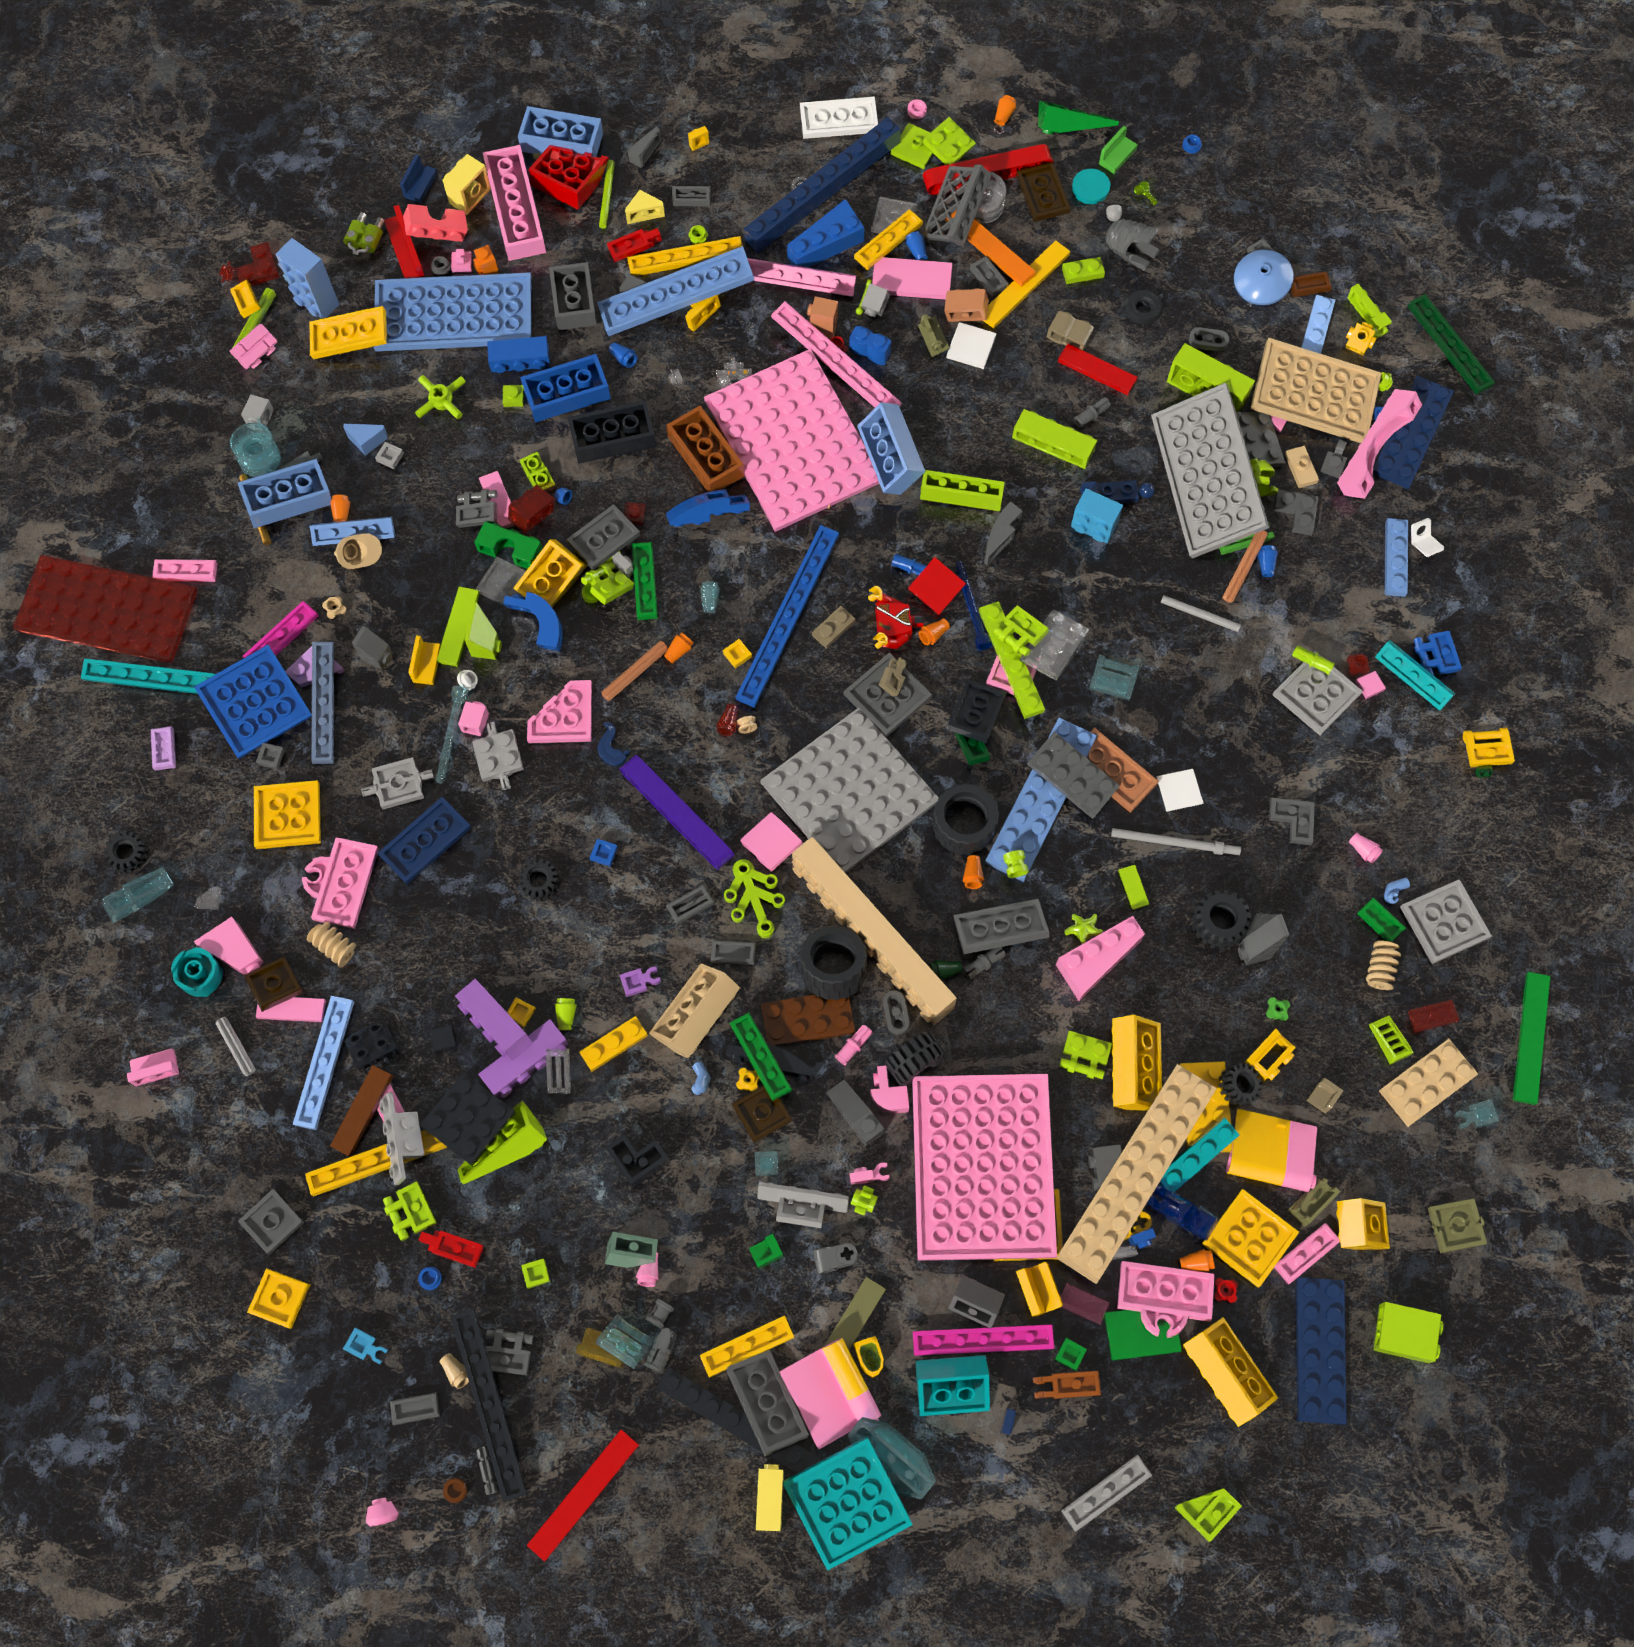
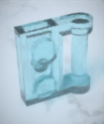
M1099 655L1089 689L1130 700L1140 666L1135 664L1130 666ZM1102 666H1103V667L1110 668V669H1114V670H1117V671H1121V672H1124V673H1128V674H1130V677H1129V676L1122 675V674H1118V673H1115V672H1111V671H1108V670H1104V669H1102Z
M616 1314L612 1322L600 1334L596 1344L635 1369L652 1348L656 1338L651 1335L647 1336L623 1320V1316ZM617 1328L621 1329L622 1331H624L625 1333H627L643 1345H640L639 1343H637L636 1341H634L633 1339L619 1331Z

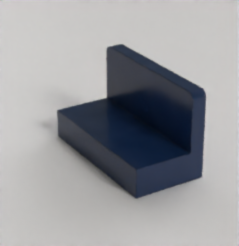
M415 154L400 182L404 198L422 203L437 175V170L423 165L420 155Z

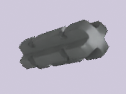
M488 1447L478 1448L476 1452L478 1459L481 1460L479 1465L483 1482L486 1483L484 1485L487 1495L499 1492L498 1482H495L496 1475Z

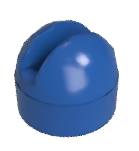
M563 487L559 488L555 492V499L559 503L567 505L572 499V491Z

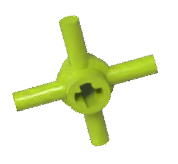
M424 375L419 377L418 381L429 391V401L415 411L419 418L434 407L438 410L447 409L456 419L462 417L463 414L451 403L452 393L466 383L462 376L447 387L442 384L433 385Z

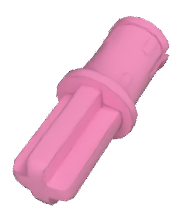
M862 1025L851 1039L848 1038L846 1040L847 1043L835 1055V1058L843 1065H846L857 1051H861L860 1047L872 1035L871 1029Z

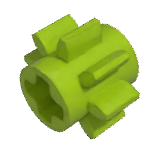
M865 1185L863 1190L856 1189L851 1201V1205L856 1206L854 1212L865 1215L866 1211L872 1213L878 1199L877 1196L873 1195L874 1189Z

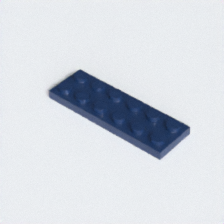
M1416 376L1410 391H1416L1422 403L1421 408L1413 421L1401 427L1385 442L1373 468L1374 475L1406 489H1409L1454 392L1420 376Z
M1296 1278L1297 1421L1346 1425L1345 1296L1343 1280Z

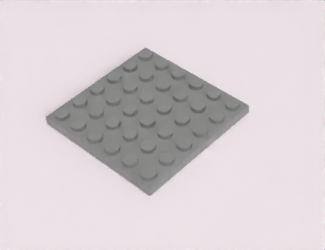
M859 708L761 779L763 787L808 839L813 837L845 874L935 806L939 798Z

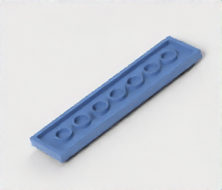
M742 246L597 303L608 336L744 285L755 279Z
M1058 718L1050 734L1051 736L1055 731L1085 757H1087L1097 735L1061 718ZM1033 769L985 861V864L1006 874L1008 866L1004 863L1003 855L1015 850L1024 851V864L1030 870L1066 799L1061 792ZM1027 874L1024 876L1016 877V879H1019L1024 882Z

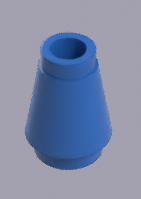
M919 231L907 235L906 245L915 259L927 260L924 236Z
M616 342L610 345L609 352L622 367L631 368L636 364L637 355L634 350Z
M1262 546L1257 555L1263 577L1274 576L1278 555L1275 546Z

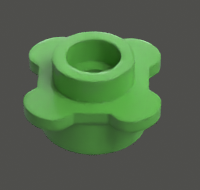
M1274 997L1268 1000V1011L1266 1012L1267 1017L1286 1021L1288 1019L1287 1009L1290 1007V1003L1287 1000L1280 1001Z

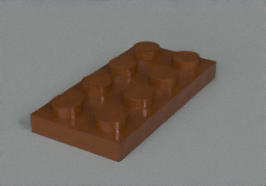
M816 995L761 1003L767 1043L775 1046L855 1034L849 997L841 998L840 1000H827Z

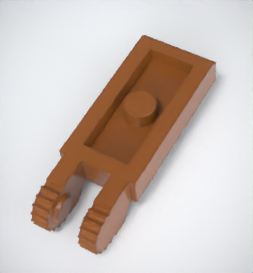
M1099 1371L1061 1373L1033 1378V1383L1036 1384L1052 1382L1053 1391H1038L1034 1393L1036 1399L1101 1395Z

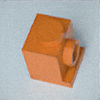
M489 245L474 250L476 258L473 259V264L478 275L499 274L496 260Z

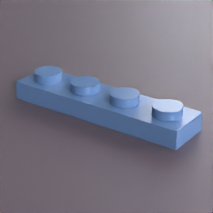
M392 517L310 525L313 546L338 544L347 536L363 533L374 535L377 539L395 537Z
M1387 518L1385 522V595L1405 597L1408 587V520Z

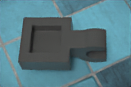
M1339 439L1334 453L1328 451L1320 472L1340 478L1347 460L1346 457L1342 456L1347 442Z

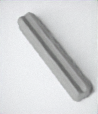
M226 1017L220 1018L216 1021V1025L242 1073L245 1076L253 1074L256 1069L229 1020Z

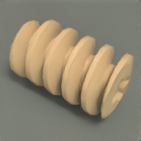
M325 922L323 925H316L308 933L307 941L311 942L315 948H319V951L325 953V956L331 958L334 963H338L340 968L344 967L352 958L356 944L351 943L348 945L349 938H344L341 941L343 934L339 932L335 935L337 929L335 927L329 929V922Z
M1377 941L1373 944L1375 950L1371 953L1373 958L1370 960L1371 966L1368 968L1369 974L1366 976V981L1369 986L1376 989L1393 990V985L1388 982L1395 981V977L1390 974L1397 973V969L1392 966L1399 965V961L1393 958L1401 956L1398 951H1395V949L1400 947L1392 942Z

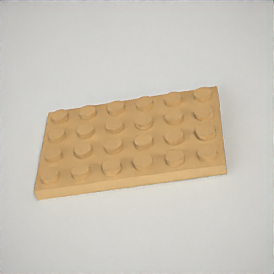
M1268 338L1250 409L1362 443L1370 429L1381 373Z

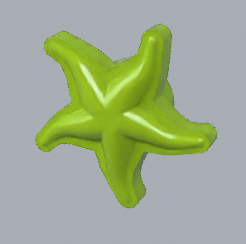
M1072 914V920L1075 921V925L1065 930V935L1075 934L1081 944L1086 943V940L1092 936H1098L1103 933L1102 929H1097L1094 926L1097 921L1096 914L1085 920L1076 914Z

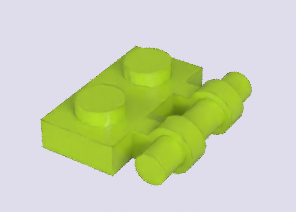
M613 562L603 563L597 570H591L586 573V576L581 578L584 585L589 583L592 585L590 593L604 605L633 589L634 582L623 572L618 571L615 574L612 572L616 567ZM603 576L605 579L600 580L599 577Z
M1018 605L1003 619L1007 627L1003 630L998 626L994 631L999 636L1000 641L1003 643L1007 642L1016 653H1021L1025 657L1031 652L1026 647L1028 642L1036 646L1049 633L1048 627ZM1014 632L1021 636L1019 640L1012 636Z
M1069 1031L1063 1054L1070 1055L1071 1058L1070 1060L1061 1058L1059 1067L1066 1068L1068 1072L1074 1073L1076 1071L1086 1074L1088 1078L1093 1079L1096 1077L1103 1079L1105 1071L1097 1069V1064L1106 1066L1112 1043ZM1080 1058L1090 1061V1065L1077 1063V1060Z
M417 1181L396 1191L399 1198L398 1201L393 1202L391 1196L383 1199L386 1215H390L394 1224L392 1227L394 1233L398 1234L401 1241L409 1238L406 1231L409 1227H412L414 1233L417 1234L436 1224V1220ZM402 1208L407 1215V1219L403 1221L398 1213Z

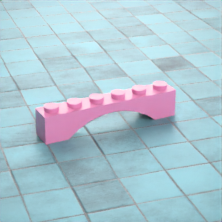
M1395 389L1388 398L1381 413H1379L1376 421L1369 429L1368 434L1359 445L1358 450L1337 482L1345 496L1366 498L1374 485L1373 466L1379 450L1397 430L1413 421L1422 406L1416 391Z

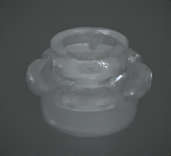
M678 368L675 370L670 369L671 373L668 374L672 386L676 385L679 388V385L684 383Z

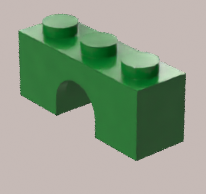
M484 522L475 540L478 552L495 558L501 549L505 547L514 548L512 554L514 564L526 569L530 567L543 549L541 542L536 537L521 535L514 529H504L497 523L490 524Z

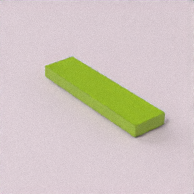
M464 587L458 588L437 657L438 663L458 667L465 645V635L472 602L478 601L479 590Z

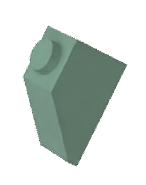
M612 1232L607 1244L605 1264L629 1268L655 1263L658 1239Z

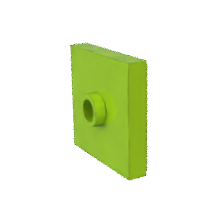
M908 123L900 135V143L891 149V155L925 169L934 155L922 143L930 132Z

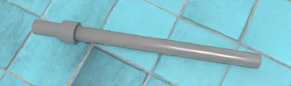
M1112 828L1111 837L1213 851V854L1223 855V853L1240 855L1241 847L1224 845V842L1218 841L1210 843Z

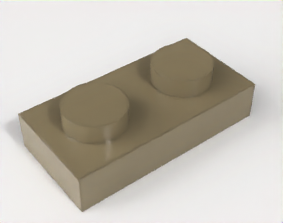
M840 606L812 632V636L827 649L855 623V618Z

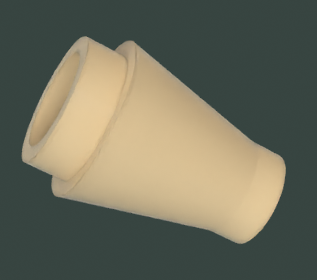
M451 1353L441 1358L440 1364L443 1366L451 1386L460 1389L469 1383L465 1366L454 1358Z

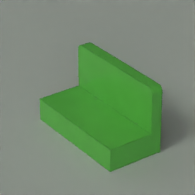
M1125 126L1117 132L1101 151L1099 165L1113 174L1137 149V144L1125 137L1127 131Z

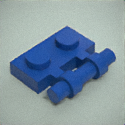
M1450 631L1429 634L1427 637L1429 643H1423L1422 637L1414 639V650L1416 655H1419L1420 665L1433 676V668L1438 669L1439 675L1458 672L1462 669ZM1428 651H1432L1433 660H1429Z

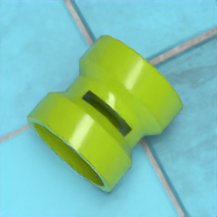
M1015 850L1003 855L1004 863L1008 866L1006 871L1009 878H1016L1029 873L1028 866L1024 864L1025 854L1023 850Z

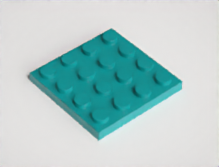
M868 1436L783 1481V1485L827 1571L913 1525Z

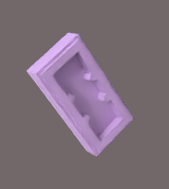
M170 726L151 729L153 769L156 771L176 768L174 728Z

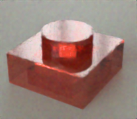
M625 502L623 515L633 525H644L646 505Z

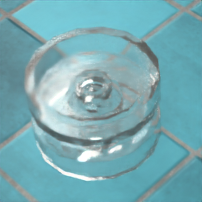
M989 172L991 177L974 218L979 223H989L998 219L1004 210L1006 186L1002 178L993 172Z

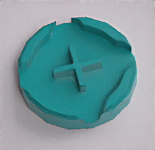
M1097 169L1082 170L1073 179L1072 192L1076 195L1077 200L1084 204H1097L1101 200L1104 201L1109 195V178L1105 173Z

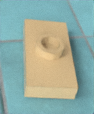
M1305 446L1285 451L1284 455L1298 488L1317 484L1319 479Z

